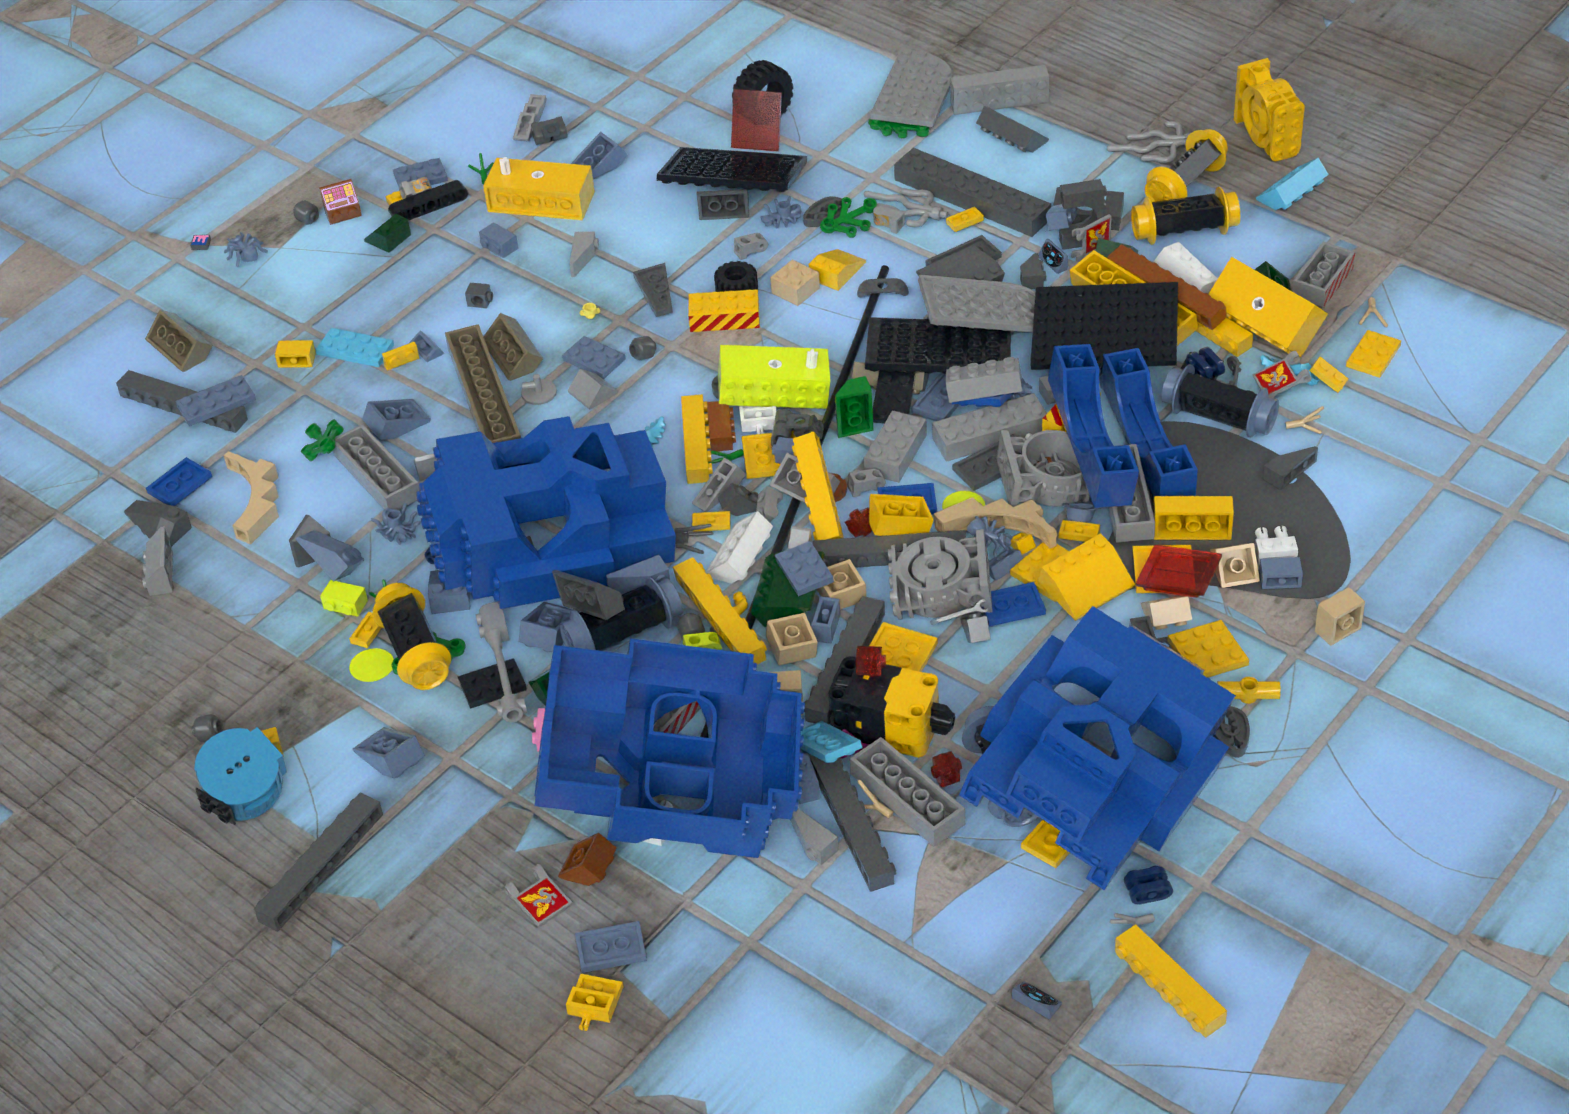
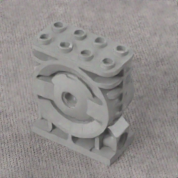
M1001 430L996 459L1008 504L1014 507L1019 502H1026L1032 499L1043 505L1060 507L1063 503H1076L1081 499L1082 502L1089 501L1090 494L1067 432L1046 430L1035 433L1028 439H1025L1023 437H1010L1008 430ZM1045 457H1051L1052 462L1048 463Z
M984 529L976 530V537L964 538L960 541L946 537H929L918 540L909 546L907 543H903L902 552H897L895 544L891 545V549H888L889 561L892 560L891 563H888L889 573L892 575L889 577L890 589H893L890 591V601L895 603L893 605V614L898 617V620L903 619L902 611L907 610L910 618H914V613L930 618L944 617L956 613L964 607L972 608L982 599H985L986 602H982L980 607H984V610L989 608L987 611L989 613L993 612L989 559Z

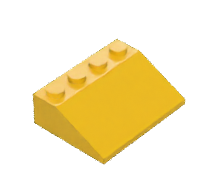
M1101 533L1041 567L1038 582L1075 621L1085 616L1092 606L1099 608L1135 586L1115 548Z

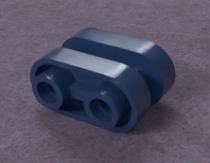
M1208 346L1200 349L1199 354L1192 352L1186 357V365H1193L1195 374L1212 379L1213 375L1217 377L1225 373L1223 361Z
M1161 866L1132 870L1124 877V883L1127 890H1129L1132 903L1137 905L1164 900L1173 893L1171 883L1167 880V873Z

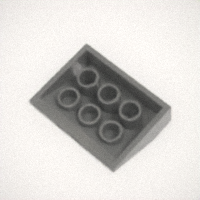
M974 245L916 271L918 276L929 275L1002 282L1005 272L996 260Z

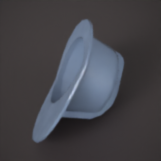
M1092 501L1062 504V506L1066 507L1068 521L1089 523L1093 519L1096 509L1104 508H1094Z

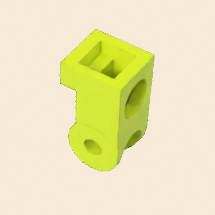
M715 632L683 635V645L722 650L719 636Z

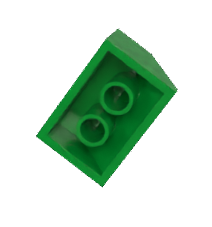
M866 376L847 380L835 395L838 438L874 431L872 390Z

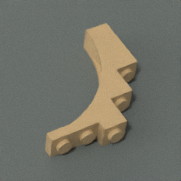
M228 451L223 455L227 469L241 474L251 485L249 503L241 517L232 525L236 539L251 545L279 517L276 504L274 503L279 496L276 485L273 483L278 479L276 466L272 462L260 459L255 463L252 460Z
M972 497L934 513L935 529L938 532L967 531V526L971 521L975 520V516L979 518L986 516L989 527H991L990 521L997 520L994 528L1005 526V529L1031 534L1041 539L1049 548L1057 546L1056 529L1046 522L1042 517V507L1037 505L1032 499L1012 507L1003 498L983 506Z

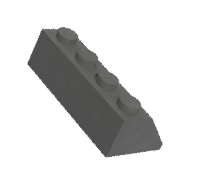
M984 106L976 124L981 126L980 130L986 133L991 131L993 132L992 136L1000 140L1003 137L1006 139V143L1012 146L1015 143L1018 145L1017 148L1024 152L1027 150L1034 152L1049 140V138L986 106Z
M558 570L552 571L563 606L605 620L625 610L623 597L619 591Z

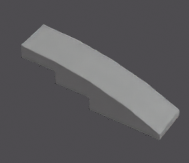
M530 94L528 103H525L523 112H520L513 140H530L532 137L531 123L540 121L547 100L546 95Z

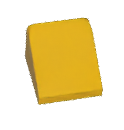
M1020 532L1010 539V546L1013 549L1020 550L1022 555L1036 547L1033 536L1028 533Z

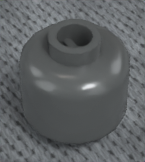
M306 200L298 202L293 209L295 218L306 225L312 224L319 217L317 206Z
M643 336L632 340L629 351L635 359L644 360L652 358L657 347L656 343L649 336Z
M693 613L682 615L677 623L682 640L683 635L705 632L700 616Z
M212 714L198 717L192 726V734L200 742H206L212 736L223 731V722Z

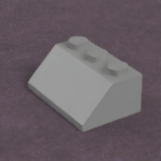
M787 453L769 486L805 503L804 497L807 495L800 483L802 475L796 467L798 459ZM828 472L834 494L840 481Z
M163 526L148 540L146 551H143L146 564H143L145 577L142 578L143 587L148 590L149 596L172 593L173 551L165 526Z

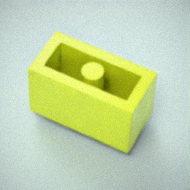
M333 580L329 581L320 595L323 609L356 617L359 616L368 602L365 587Z

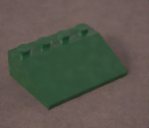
M817 551L822 560H824L825 553ZM770 554L764 560L751 614L764 627H767V621L810 611L816 590L798 596L777 563L775 554Z

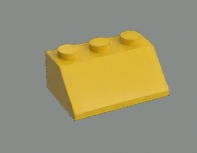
M870 494L869 524L874 535L886 536L930 532L934 519L924 497Z

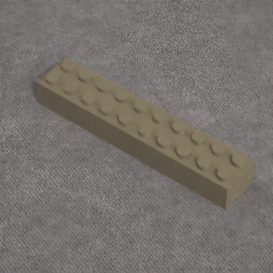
M479 324L445 332L448 351L477 431H481L492 443L520 439V432Z

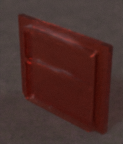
M733 89L731 148L779 151L782 92Z
M1154 545L1136 581V586L1143 587L1146 591L1194 598L1204 596L1222 558V554Z

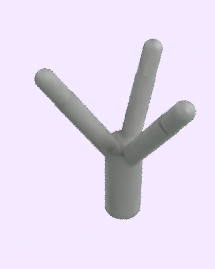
M1115 913L1114 916L1120 919H1111L1110 923L1132 924V926L1136 924L1140 926L1154 922L1155 918L1152 913L1135 918Z

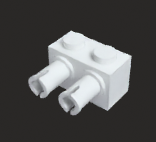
M1280 526L1275 528L1276 538H1269L1268 531L1264 527H1262L1263 533L1261 532V527L1255 530L1257 537L1255 541V554L1258 569L1260 559L1298 556L1295 536L1288 537L1285 526H1282L1283 532H1281Z

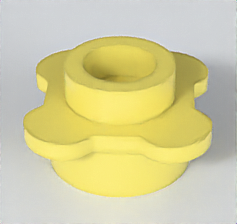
M586 303L582 307L583 310L579 312L581 316L593 319L596 314L600 313V309L596 308L594 303Z

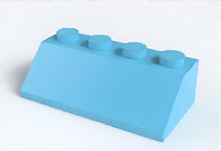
M1316 158L1296 167L1255 198L1274 210L1280 208L1285 210L1292 205V201L1296 202L1301 199L1303 193L1307 194L1314 189L1312 186H1318L1323 183V178L1328 173L1320 159Z

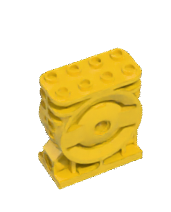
M1268 58L1238 66L1234 121L1236 124L1244 122L1252 141L1258 147L1264 148L1272 161H1280L1296 156L1301 148L1304 104L1295 95V92L1286 80L1282 78L1273 80L1271 78L1270 60Z

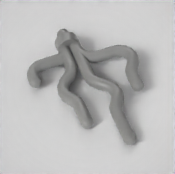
M1167 121L1165 126L1167 128H1176V135H1169L1155 129L1144 133H1129L1126 135L1127 140H1142L1152 136H1158L1164 140H1156L1145 147L1133 144L1107 146V151L1148 153L1156 147L1171 146L1170 155L1167 157L1154 154L1142 155L1140 157L1142 161L1170 163L1176 158V149L1179 146L1185 145L1190 133L1183 134L1182 125L1179 122Z
M901 189V194L927 197L923 205L911 203L905 196L899 194L886 195L871 191L864 192V196L867 198L882 201H900L910 210L902 211L894 206L877 203L876 207L885 206L905 212V217L921 215L919 220L906 221V225L910 227L922 226L929 217L935 220L948 217V212L943 211L942 207L930 206L934 195L928 190Z

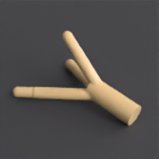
M1370 297L1368 299L1369 309L1361 318L1359 324L1362 325L1370 312H1374L1382 324L1388 327V324L1376 309L1375 298Z
M1321 406L1303 419L1285 422L1286 429L1304 427L1322 434L1321 430L1304 423L1320 418L1321 416L1316 414L1322 411L1324 407Z
M858 780V784L874 803L873 805H864L865 809H876L889 819L894 812L879 802L864 783Z

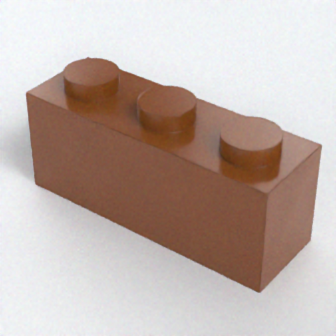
M719 401L707 402L711 451L733 450V443H736L735 432H731L735 430L734 419L730 420V418H734L733 407L729 408V405L719 404Z

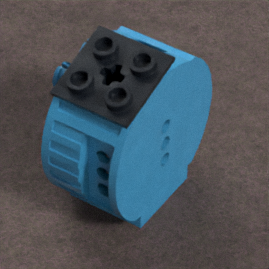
M258 727L251 732L244 728L222 731L212 736L201 747L194 766L199 786L201 787V790L197 787L195 789L200 807L209 814L211 812L216 814L222 822L226 824L230 822L235 825V821L249 820L262 815L275 804L282 790V776L287 771L283 755Z

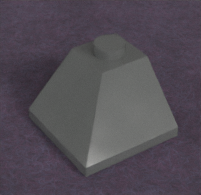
M305 515L289 539L296 567L316 562L296 541L297 537L314 530L330 536V532L310 515Z

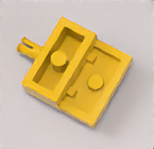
M580 974L576 987H572L566 1002L568 1015L582 1018L579 1025L580 1030L583 1031L584 1029V1031H587L591 1020L610 1023L623 989V982Z

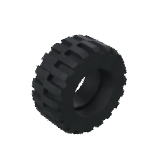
M767 60L755 61L754 64L747 65V68L741 71L740 76H737L736 84L733 85L732 99L734 100L732 102L736 112L757 125H768V123L771 124L776 119H780L781 115L787 111L788 105L790 106V99L793 97L791 76L786 70ZM767 85L764 96L758 101L761 90Z

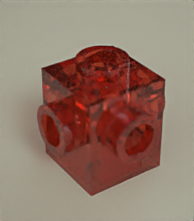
M868 507L860 511L855 509L849 514L850 518L845 521V524L854 537L860 535L865 537L872 532L869 524Z
M857 646L856 675L881 676L882 667L886 668V655H882V647Z
M952 751L932 757L933 766L930 767L931 773L941 788L960 782L962 764L959 758H955Z

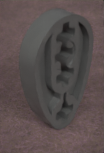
M829 196L812 204L803 215L804 225L806 227H820L821 221L827 218L829 204H836L838 206L837 213L833 219L838 218L842 208V198Z
M1230 706L1226 717L1228 718V724L1231 725V732L1228 731V725L1225 724L1224 717L1214 737L1229 746L1227 754L1239 758L1245 754L1248 748L1250 726L1246 714L1242 710Z

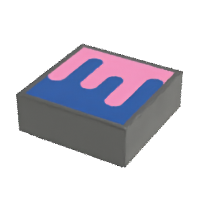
M194 235L190 245L191 250H208L211 241L210 235Z

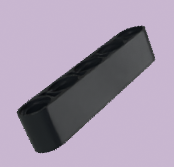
M454 180L396 201L389 206L388 212L391 216L397 214L409 221L465 200L468 196V190L461 181Z

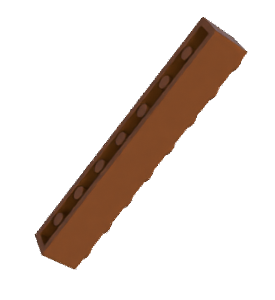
M1121 244L1107 256L1109 260L1146 283L1178 282V303L1197 314V321L1209 329L1213 330L1227 318L1226 307L1221 301L1213 299L1209 294L1203 293L1194 285L1191 286L1182 278L1176 277L1169 270H1164L1157 263L1147 260L1145 256L1137 254L1131 248Z

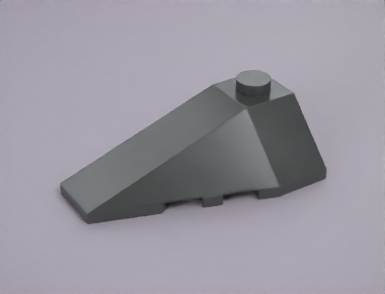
M136 500L124 511L125 515L149 539L160 527L165 526L171 547L192 528L188 513L172 505Z

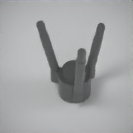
M703 524L675 528L676 548L704 554L703 550L684 545V543H688L689 536L713 535L712 531L688 532L709 528L712 525Z

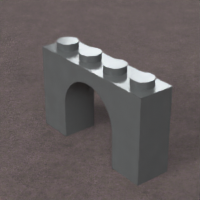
M1101 179L1060 185V201L1063 209L1083 206L1092 208L1090 216L1084 221L1071 224L1069 228L1059 229V241L1063 250L1082 247V240L1078 241L1076 236L1072 237L1073 229L1083 228L1105 216L1106 201L1104 196H1107V189L1105 185L1103 186Z
M1060 187L1056 189L1053 206L1061 205ZM1107 191L1104 213L1105 216L1111 215V230L1119 231L1124 206V192ZM1075 207L1077 216L1072 224L1080 223L1087 219L1092 210H1082Z

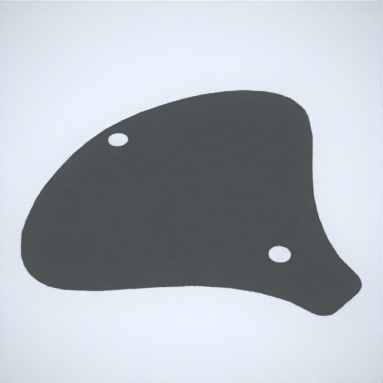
M1161 422L1163 430L1172 446L1186 444L1198 469L1196 496H1232L1234 510L1231 540L1150 539L1116 543L1114 532H1112L1108 541L1115 548L1134 583L1132 546L1191 545L1195 584L1220 587L1213 569L1210 549L1245 543H1254L1255 547L1257 539L1255 535L1256 529L1261 527V532L1263 533L1262 527H1264L1268 531L1269 538H1276L1275 528L1280 526L1281 532H1283L1282 526H1285L1288 537L1295 536L1298 547L1297 557H1300L1303 572L1301 588L1262 589L1261 581L1225 588L1278 597L1313 599L1330 595L1343 585L1347 579L1351 563L1347 535L1333 506L1307 474L1303 472L1294 483L1288 484L1280 490L1263 480L1264 465L1276 456H1280L1274 451L1222 429L1190 422ZM1146 483L1152 512H1154V498Z

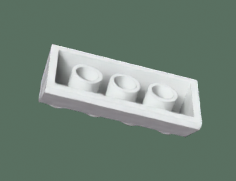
M1179 242L1164 247L1153 261L1164 270H1169L1176 277L1182 278L1191 286H1196L1203 293L1209 294L1218 279Z
M758 511L735 523L705 573H709L712 579L731 584L737 580L742 581L748 574V568L754 564L755 556L763 549V543L770 537L773 525Z

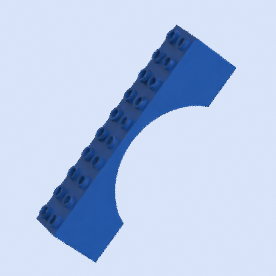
M1091 345L1054 346L1048 382L1094 508L1132 505L1139 469L1130 446H1114L1107 433L1100 400V368Z
M1139 348L1104 354L1102 388L1128 444H1137L1144 478L1153 498L1154 496H1196L1198 469L1186 444L1173 447L1163 430L1154 401L1150 370Z

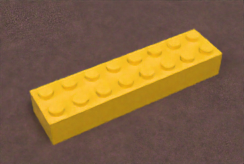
M1095 250L1069 270L1073 286L1146 283ZM1179 303L1177 346L1198 329L1197 314Z

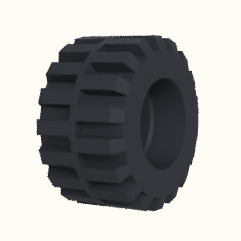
M730 261V263H724L723 266H719L718 270L715 271L716 292L758 290L756 268L747 262Z

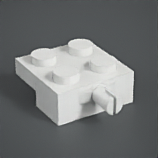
M739 406L742 432L756 431L757 434H764V430H773L776 406Z

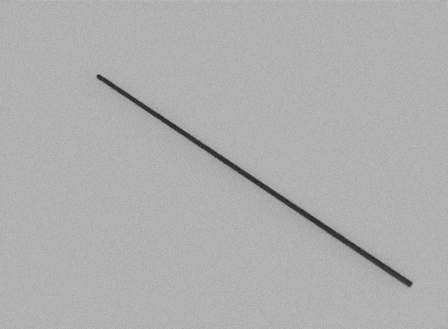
M881 266L877 279H886L889 272L888 266ZM880 283L878 287L882 289L884 283ZM871 293L825 411L822 419L824 430L822 439H820L821 447L836 411L835 395L849 377L868 327L869 317L873 314L880 293ZM793 497L771 554L782 551L801 502ZM753 601L746 616L750 630L753 628L756 620L751 614ZM706 722L700 737L708 738Z

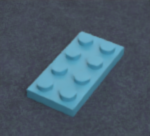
M330 328L315 350L317 355L380 367L383 362L382 353L390 351L394 346V342L390 339Z
M823 721L809 725L801 731V735H804L803 747L800 749L826 763L835 762L837 758L844 755H852L856 750L862 748L861 740Z

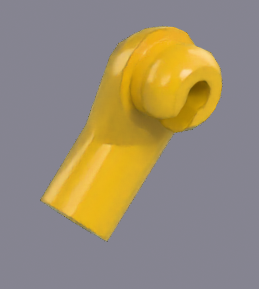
M738 591L733 594V599L735 600V607L741 615L747 609L748 603L745 595Z

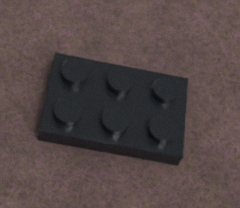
M879 370L873 403L874 423L885 424L892 410L909 415L916 377L915 373Z
M515 659L506 660L505 665L512 694L526 691V684ZM497 664L457 676L470 709L499 700L504 696Z

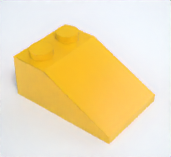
M836 249L818 254L809 263V268L819 272L821 285L839 291L866 263V260Z

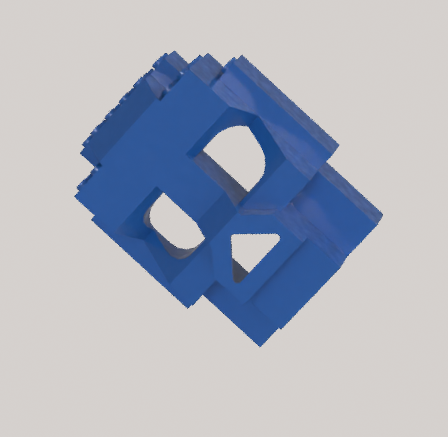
M570 416L544 420L524 438L492 443L481 431L436 439V447H433L435 459L437 458V461H434L435 471L423 483H419V491L416 492L418 503H420V505H417L418 515L422 516V528L427 530L425 531L427 543H431L429 545L431 556L435 555V569L440 571L438 572L439 581L444 583L445 590L461 586L466 587L467 592H471L473 600L493 596L494 601L498 602L500 609L560 598L552 573L554 570L594 581L608 587L606 575L646 559L660 555L664 563L675 561L676 534L665 510L666 480L645 430L614 435L609 423L574 429ZM564 516L566 520L564 528L538 551L530 543L519 526L521 523Z
M1092 606L1069 634L1065 643L1051 635L991 709L980 734L981 737L991 742V744L968 772L959 796L976 807L984 796L1018 819L1024 809H1028L1060 830L1055 843L1090 865L1091 869L1086 879L1105 890L1140 840L1157 851L1161 850L1213 777L1229 749V746L1214 736L1236 695L1202 675L1204 669L1170 649L1162 642L1135 626L1130 625L1127 628ZM1061 683H1073L1083 687L1100 699L1091 705H1074L1060 696L1054 689ZM1095 722H1105L1108 725L1115 747L1110 757L1083 740V737ZM1142 725L1167 741L1175 750L1176 759L1172 762L1162 760L1133 743L1131 737Z
M630 638L627 654L554 645L541 732L534 806L570 810L578 814L609 817L607 840L639 843L650 838L703 844L705 849L712 853L758 858L760 850L765 849L766 838H768L769 826H771L772 821L778 818L791 820L793 811L797 812L798 799H801L802 787L799 786V782L802 780L803 770L799 768L802 765L803 752H800V748L803 747L804 735H801V731L804 728V718H801V714L804 713L805 702H801L802 693L781 691V682H777V673L756 671L757 663H753L754 654ZM697 701L706 719L708 738L653 731L654 724L664 714ZM603 757L629 785L621 790V787H619L620 775L595 772L596 758ZM665 794L704 799V805L697 810L669 808L658 804L653 800V797Z

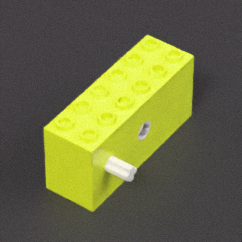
M720 345L718 365L719 404L827 409L830 389L828 349Z

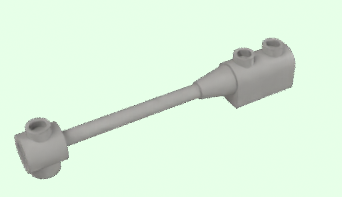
M492 602L483 605L479 609L476 619L477 624L482 625L478 627L480 637H485V640L495 653L504 692L500 704L496 705L498 716H503L507 722H516L522 718L524 713H527L524 697L519 698L517 695L512 694L502 653V642L509 640L503 609H500L498 602Z

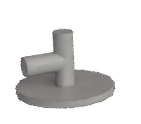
M539 374L533 375V381L522 383L521 395L523 400L529 404H545L556 396L557 389L555 384L551 381L540 379Z

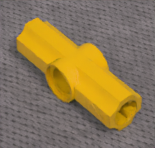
M1244 677L1241 681H1217L1218 685L1236 695L1234 699H1240L1246 704L1254 703L1257 699H1280L1281 686L1279 681H1257L1253 677Z

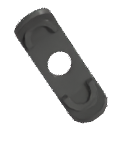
M898 278L868 279L860 284L857 296L862 298L865 295H870V293H895L907 296L909 291L906 283ZM880 283H885L888 285L884 289L878 287Z
M1230 356L1227 358V365L1232 371L1234 379L1229 381L1227 385L1237 387L1238 375L1242 370L1239 367L1241 362H1239L1237 357Z

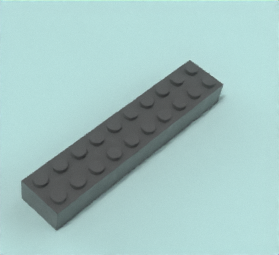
M914 147L894 164L895 181L917 190H928L933 193L934 197L965 210L975 206L984 215V218L1030 237H1033L1047 224L1046 213L1051 208V203Z

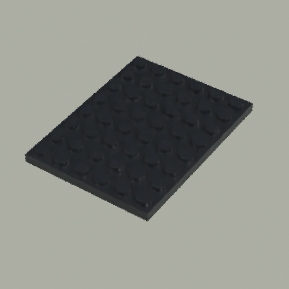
M680 147L657 173V181H662L664 184L678 182L680 185L694 183L695 186L707 184L711 187H720L721 185L727 186V188L743 187L746 190L760 188L761 191L775 189L777 192H785L806 165L807 156Z
M1178 282L1036 287L1031 370L1050 369L1054 346L1081 344L1091 345L1099 368H1103L1104 354L1139 348L1147 366H1177Z
M869 317L865 370L873 372L879 370H887L889 372L906 371L908 373L920 371L928 374L942 372L946 374V369L952 366L964 367L970 363L983 364L989 360L1002 361L1007 357H1011V331L930 324L929 319Z

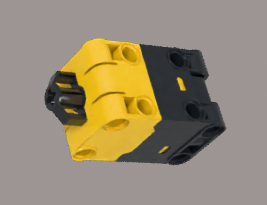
M849 656L841 661L828 692L829 707L834 711L830 720L831 726L841 731L846 729L857 739L861 740L862 743L871 744L882 737L901 754L918 758L923 757L927 753L934 733L946 735L954 727L955 713L947 705L939 703L938 678L932 673H924Z

